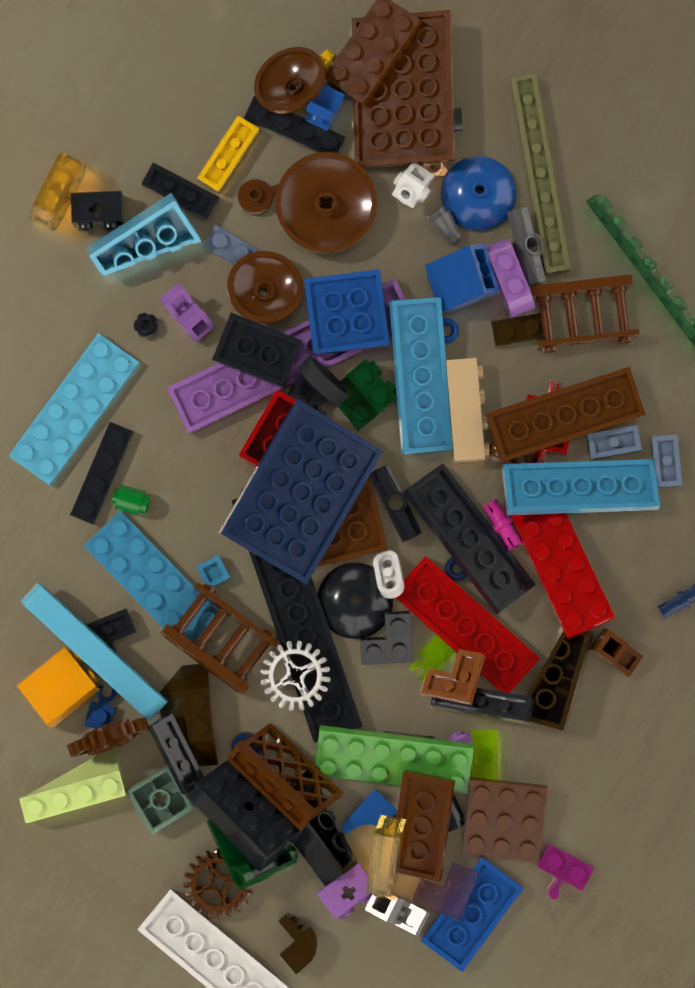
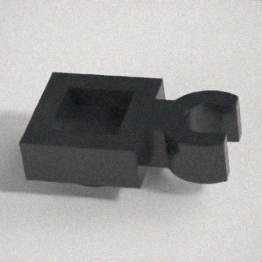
M302 373L287 394L295 400H301L310 407L314 404L315 410L325 416L328 413L322 409V404L328 401L334 405L323 395L320 396L321 393Z

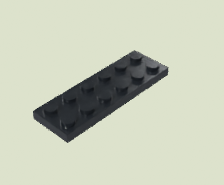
M443 463L403 492L496 615L536 585Z

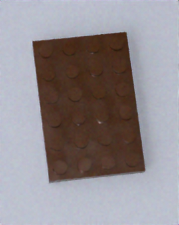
M451 10L411 13L423 23L366 106L353 98L354 161L363 168L455 161ZM364 17L352 18V34Z

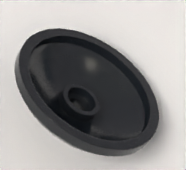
M347 563L336 567L326 575L318 590V597L329 629L344 638L360 639L372 636L384 627L385 612H392L393 598L383 597L378 589L374 567L364 563ZM353 595L359 596V604L353 605L350 602V598Z

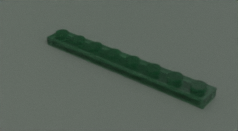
M601 194L593 195L586 201L695 347V317H692L687 310L689 306L681 296L677 297L672 290L674 286L666 276L662 277L657 270L659 267L656 261L651 256L647 257L642 250L643 244L636 236L632 237L627 230L628 224L621 216L617 217L614 213L611 201Z

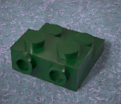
M366 359L340 380L350 393V396L340 406H337L358 432L397 401V396L395 395L397 394L396 387L390 380L385 383L379 376L382 373L379 366L374 361L369 363Z

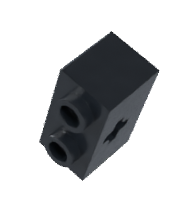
M122 191L71 193V223L74 228L78 227L79 231H91L93 227L103 226L104 230H115L118 226L124 224V196ZM96 207H100L103 211L99 213L98 217H95L93 213L96 211Z

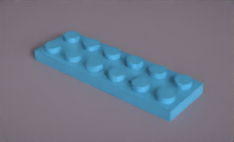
M441 297L389 301L401 454L453 450Z
M654 459L503 464L502 466L507 515L658 510L660 507Z
M121 511L84 545L93 557L162 628L167 624L170 626L177 624L199 595L193 589L194 586ZM208 600L185 629L186 634L184 636L191 642L199 638L218 612Z

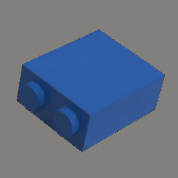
M485 244L468 245L425 265L434 298L441 297L442 313L460 310L500 292Z

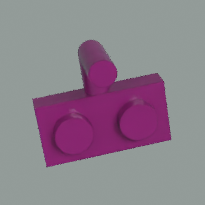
M547 844L536 866L555 876L547 890V895L551 899L559 897V890L563 882L583 891L594 870L592 866L550 844Z

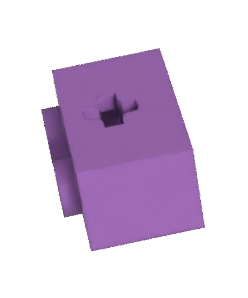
M358 862L343 875L319 890L317 894L335 919L339 916L344 919L355 911L352 906L359 901L365 904L370 900L376 885L360 862ZM347 886L349 889L354 887L356 889L353 892L354 898L350 899L348 896L343 898V887Z

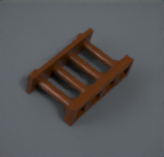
M632 274L531 286L530 291L533 300L540 304L544 341H538L536 344L537 350L543 349V353L557 352L558 347L618 340L619 344L634 342V338H637L640 333L639 329L630 330L625 297L627 289L633 285ZM604 291H612V294H615L619 332H604L600 296ZM579 294H587V297H590L594 335L579 336L575 299ZM554 297H562V300H565L569 338L554 339L550 302Z
M197 583L193 589L199 595L177 624L172 626L169 624L165 625L159 634L239 695H243L250 687L246 683V676L268 647L276 650L278 649L277 646L281 644L276 641L278 637L267 629L263 632L215 595L217 591L207 583L203 585ZM208 600L220 610L199 638L191 642L184 636L186 634L185 629ZM229 616L240 626L219 654L211 657L205 652V645L226 617ZM249 631L260 639V642L240 669L231 672L225 667L227 665L226 660Z

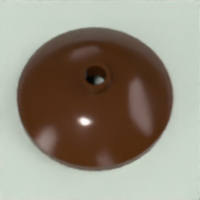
M291 47L279 51L271 56L259 69L254 81L255 96L261 106L273 113L284 114L302 109L320 93L326 78L325 65L320 56L309 48Z
M257 251L245 255L234 264L228 276L227 293L232 306L243 317L257 323H275L289 317L299 306L303 295V280L297 267L285 256L271 251ZM265 291L268 295L263 297L259 293Z

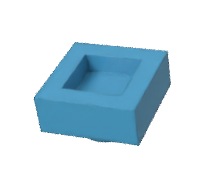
M219 555L196 566L204 583L211 587L231 578Z

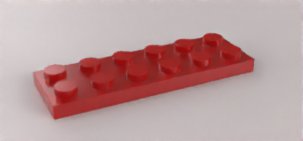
M567 514L510 515L567 639L614 620V613Z
M426 556L404 579V590L395 598L457 654L459 649L482 653L485 656L481 675L498 691L510 693L539 661L540 658Z

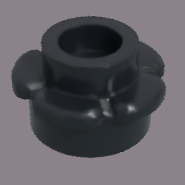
M141 313L137 316V320L134 321L133 328L140 337L147 338L157 332V318L152 314ZM144 323H148V327H144Z

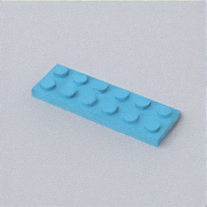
M98 333L8 456L51 486L140 363Z

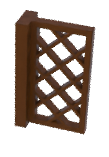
M271 723L246 741L241 740L237 743L227 759L300 831L307 827L313 818L341 798L344 793ZM269 733L276 740V744L265 742V735ZM251 747L260 748L261 755H258ZM266 749L277 751L278 758L268 757ZM283 752L291 754L294 757V761L285 760ZM268 764L278 765L279 773ZM284 767L294 768L296 776L285 774ZM301 770L308 771L312 774L313 779L302 777ZM287 782L297 783V790H294ZM303 785L314 786V793L304 792ZM320 788H326L332 796L321 795ZM305 799L315 801L316 808L314 809Z

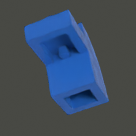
M324 84L314 101L309 102L305 121L328 131L336 120L347 95Z

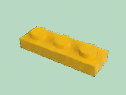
M237 116L197 177V180L219 193L255 139L259 128L242 117Z

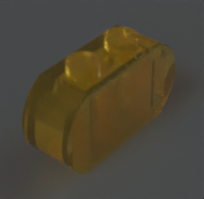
M64 152L57 156L33 203L29 216L30 221L51 231H55L58 228L71 203V193H76L86 170L85 162Z

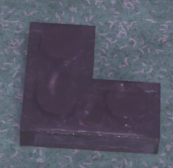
M452 863L444 886L420 879L411 903L460 921L478 872Z

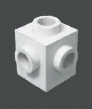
M412 163L405 172L401 171L393 182L396 188L392 195L398 198L401 203L413 208L419 201L423 203L431 192L428 186L435 175L418 164Z

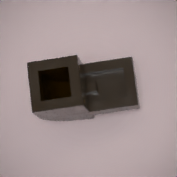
M286 913L278 922L294 941L282 950L279 955L293 972L298 974L312 961L316 954L317 935L312 926L303 932L301 930L304 926L294 914L290 917Z

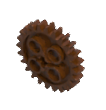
M146 717L130 721L129 719H124L116 723L105 724L85 733V736L67 745L70 757L84 754L92 756L101 752L112 751L131 742L135 736L147 732L149 724Z

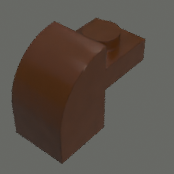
M603 628L589 649L601 660L607 662L627 677L631 676L643 658V655L630 647L628 642L606 628Z

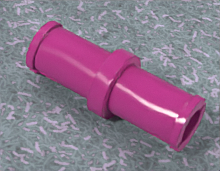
M495 499L489 502V506L486 504L483 509L493 522L494 531L496 533L499 532L508 550L512 551L518 548L517 545L521 546L523 541L513 528L512 519L510 517L507 518L498 500Z

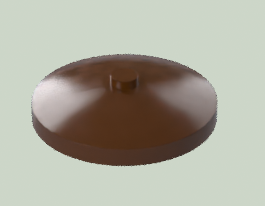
M320 152L301 158L285 172L277 188L275 206L278 221L283 231L295 244L310 252L333 254L353 247L365 237L376 215L377 197L370 176L360 164L342 154Z

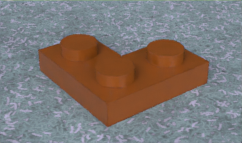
M459 649L452 673L428 669L421 693L428 697L472 705L485 656L482 653Z

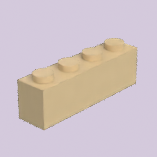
M477 358L446 360L454 464L483 462L485 455H489V441L483 438V430H487V420L485 414H481V405L485 404L484 389H479V379H483L482 364H477Z

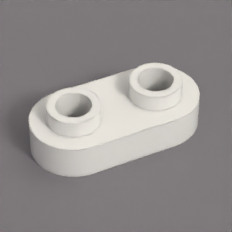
M385 550L378 553L373 561L377 586L383 597L395 598L404 590L401 564L395 552Z

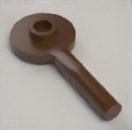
M259 179L245 182L238 191L239 205L250 214L265 212L271 206L273 196L276 195L279 184L269 186L266 182Z

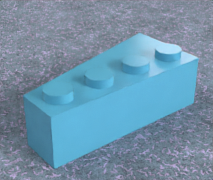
M170 193L88 246L87 250L89 257L102 276L133 266L134 263L146 259L148 261L156 258L157 255L169 251L173 252L181 249L183 246L192 243L194 245L202 241L199 233L173 194Z

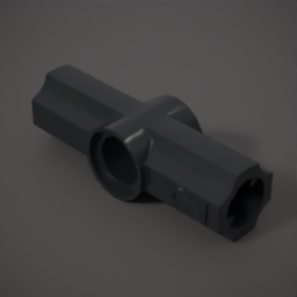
M390 465L382 466L371 472L370 477L402 543L422 534ZM392 497H399L403 502V506L399 510H393L389 507L388 501Z

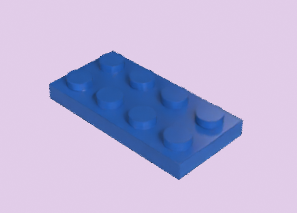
M481 857L420 941L463 972L524 888Z

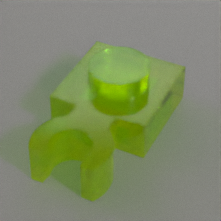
M435 635L418 653L424 659L413 663L410 671L412 672L418 666L422 667L424 674L419 678L422 681L426 678L427 671L431 666L438 670L454 654V651Z

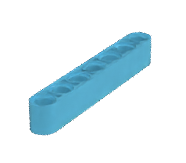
M37 582L21 600V603L141 715L146 717L147 720L151 721L168 702L41 583Z

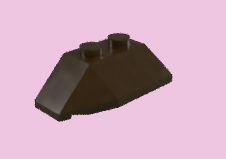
M200 664L182 665L159 692L168 701L160 710L161 717L166 714H173L199 767L218 765L209 671Z

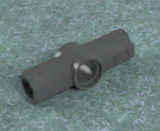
M529 207L507 212L514 239L511 245L519 260L528 286L546 282L540 255L544 245L542 238L534 231Z

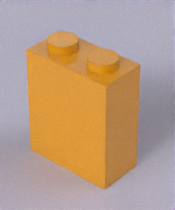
M66 647L17 685L40 717L51 728L56 727L100 690L96 684L99 681L97 676L91 669L86 671L81 665L84 661L75 652L70 651Z

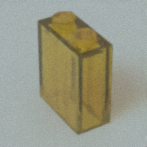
M380 816L373 836L366 888L367 893H372L380 898L392 897L399 876L406 819Z

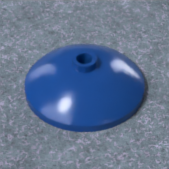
M473 156L459 161L447 172L441 187L442 205L447 210L450 209L458 226L471 231H487L501 225L508 218L507 212L513 210L516 202V185L511 173L503 164L489 157ZM481 186L484 192L477 194L475 188Z

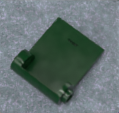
M210 820L206 821L230 875L240 890H246L297 864L298 854L292 846L259 872Z

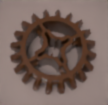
M215 849L214 857H211L210 851L206 850L204 852L206 860L197 855L195 858L199 865L189 864L190 869L194 870V873H185L184 876L192 880L191 882H185L183 887H191L192 891L187 892L185 896L189 898L194 895L195 900L190 903L191 907L197 903L202 905L198 909L199 914L207 908L209 909L207 913L208 918L212 917L213 911H217V918L221 919L223 910L226 911L228 917H231V907L240 912L241 907L238 902L240 901L246 905L248 900L243 897V894L251 895L252 890L239 889L237 896L229 902L226 889L234 881L231 875L221 874L218 867H216L215 862L225 863L223 857L220 856L219 849ZM208 865L210 881L198 887L199 873L203 867ZM215 874L219 880L231 879L226 881L225 885H222L224 888L222 893L218 887L206 888L212 884L211 882L215 881L213 880ZM214 892L217 894L222 905L207 902L201 894Z

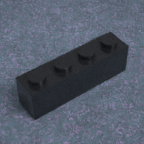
M308 771L302 774V777L312 779L313 777ZM289 783L294 790H297V783ZM303 785V791L314 793V786ZM305 799L314 809L316 808L315 801ZM327 808L309 822L294 844L325 886L343 875L357 863L343 832H338L335 826L336 818L333 812H328Z

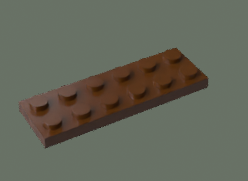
M627 367L486 413L485 417L500 462L502 463L645 416L646 414L631 369Z

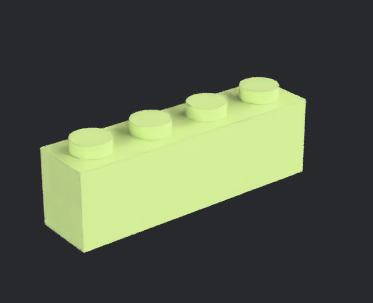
M117 750L102 752L25 797L19 798L25 823L126 796L127 787Z

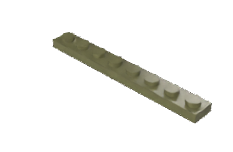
M536 73L513 76L510 80L537 232L542 238L544 245L541 252L544 272L547 275L570 271L571 267Z

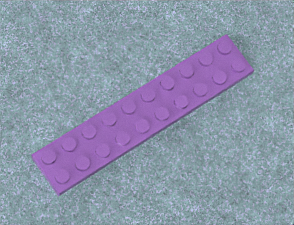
M396 279L382 285L389 339L392 338L389 301L406 300ZM309 320L282 333L302 340L284 389L295 384L301 375L299 366L309 356L314 357L326 368H329L367 349L314 355ZM217 363L167 387V390L188 434H191L273 395L276 390L281 391L283 388Z

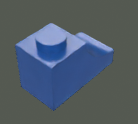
M374 789L344 821L340 828L346 834L363 825H375L379 829L385 826L388 829L397 819L395 813L398 810Z

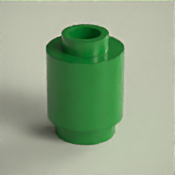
M121 485L120 489L115 488L111 503L115 504L116 510L135 515L140 513L146 515L151 495L145 494L144 490Z

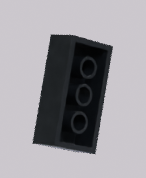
M228 760L199 780L189 797L190 801L259 872L297 842L302 832Z

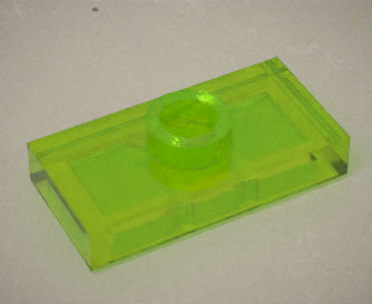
M472 730V744H474L472 777L498 780V730Z

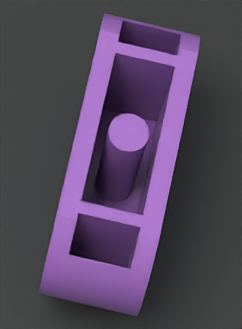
M506 238L486 246L500 290L499 295L509 317L512 318L535 309L531 291L509 239Z

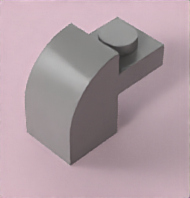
M377 886L365 908L366 911L386 922L393 923L416 936H419L430 914L410 901Z

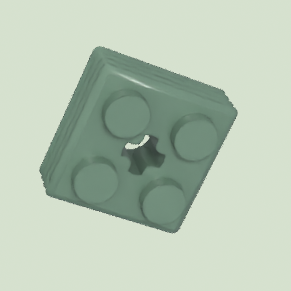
M167 765L126 790V794L150 834H155L196 808L190 801L189 794H181ZM158 792L161 795H167L168 798L165 800V806H162L161 803L155 804L154 800L157 799L156 794Z

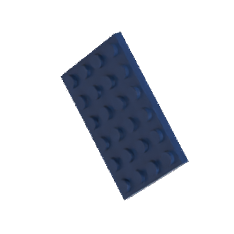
M296 399L218 533L302 583L307 584L383 451L301 400Z

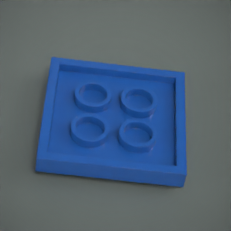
M380 269L304 279L314 355L390 346Z

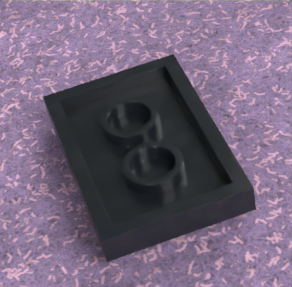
M230 313L212 361L284 389L302 340Z

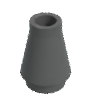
M442 206L427 217L431 222L429 225L442 235L449 244L462 237L450 209L447 210Z

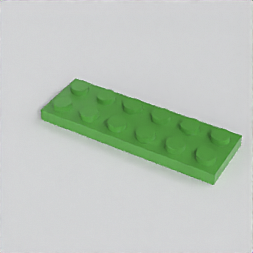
M320 725L315 766L327 777L399 786L402 783L403 772L410 770L454 779V792L468 794L474 744Z

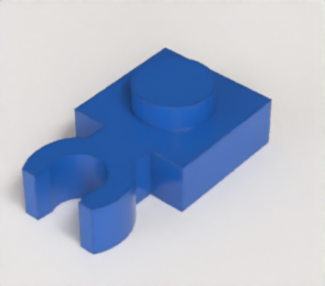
M103 685L98 686L100 688L97 692L98 703L90 702L84 724L86 727L96 729L113 722L116 707L109 705L116 698L117 691L112 689L111 695L105 697L102 693Z

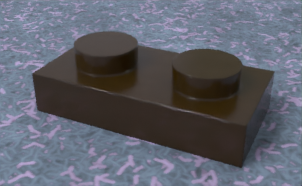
M541 313L491 321L495 348L544 339Z

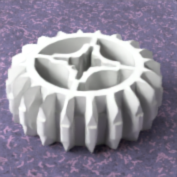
M288 641V650L284 651L283 647L278 645L279 655H276L273 651L269 652V655L274 660L272 662L264 660L263 663L270 666L269 670L262 669L261 674L268 675L269 679L261 680V684L270 683L271 687L267 688L264 692L265 694H269L272 691L275 693L271 698L272 702H275L278 697L281 698L279 707L283 708L287 701L290 702L289 710H294V703H299V709L304 710V701H307L308 705L312 707L314 703L310 698L315 696L319 701L322 699L317 693L319 689L327 692L328 689L322 686L321 683L322 681L330 682V678L323 677L322 673L329 672L330 668H321L320 664L327 661L325 657L319 660L315 658L320 654L319 649L311 654L309 653L312 647L311 644L308 643L305 650H302V642L297 641V649H292V643ZM300 654L306 656L312 662L303 667H297L293 664L289 655ZM280 660H283L287 673L282 679L275 682V668ZM288 664H291L293 669L296 668V671L298 669L301 671L308 669L300 676L302 688L298 683H295V680L283 683L291 676V669ZM316 669L317 681L314 688L309 692L305 686L304 678L308 673ZM290 684L295 685L302 697H288L281 693L279 689Z

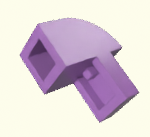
M179 283L159 299L174 320L196 343L215 327L205 312L192 300Z

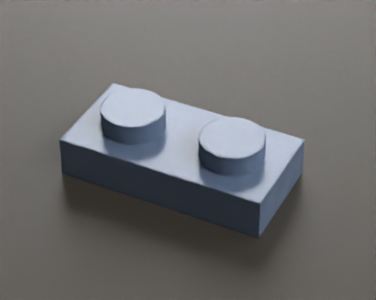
M217 225L214 226L203 244L204 249L232 265L245 255L259 251V249Z
M637 425L586 435L591 460L642 450Z
M678 434L651 437L657 487L682 486Z

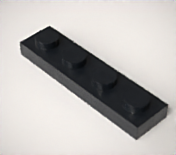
M255 95L244 116L246 121L316 153L332 152L339 154L346 139L345 136L330 129L326 131L305 121V118L292 112L284 114L270 112L261 106Z
M109 422L70 513L71 516L95 525L134 431Z
M477 688L472 705L433 697L430 705L436 709L529 725L535 700L529 696Z

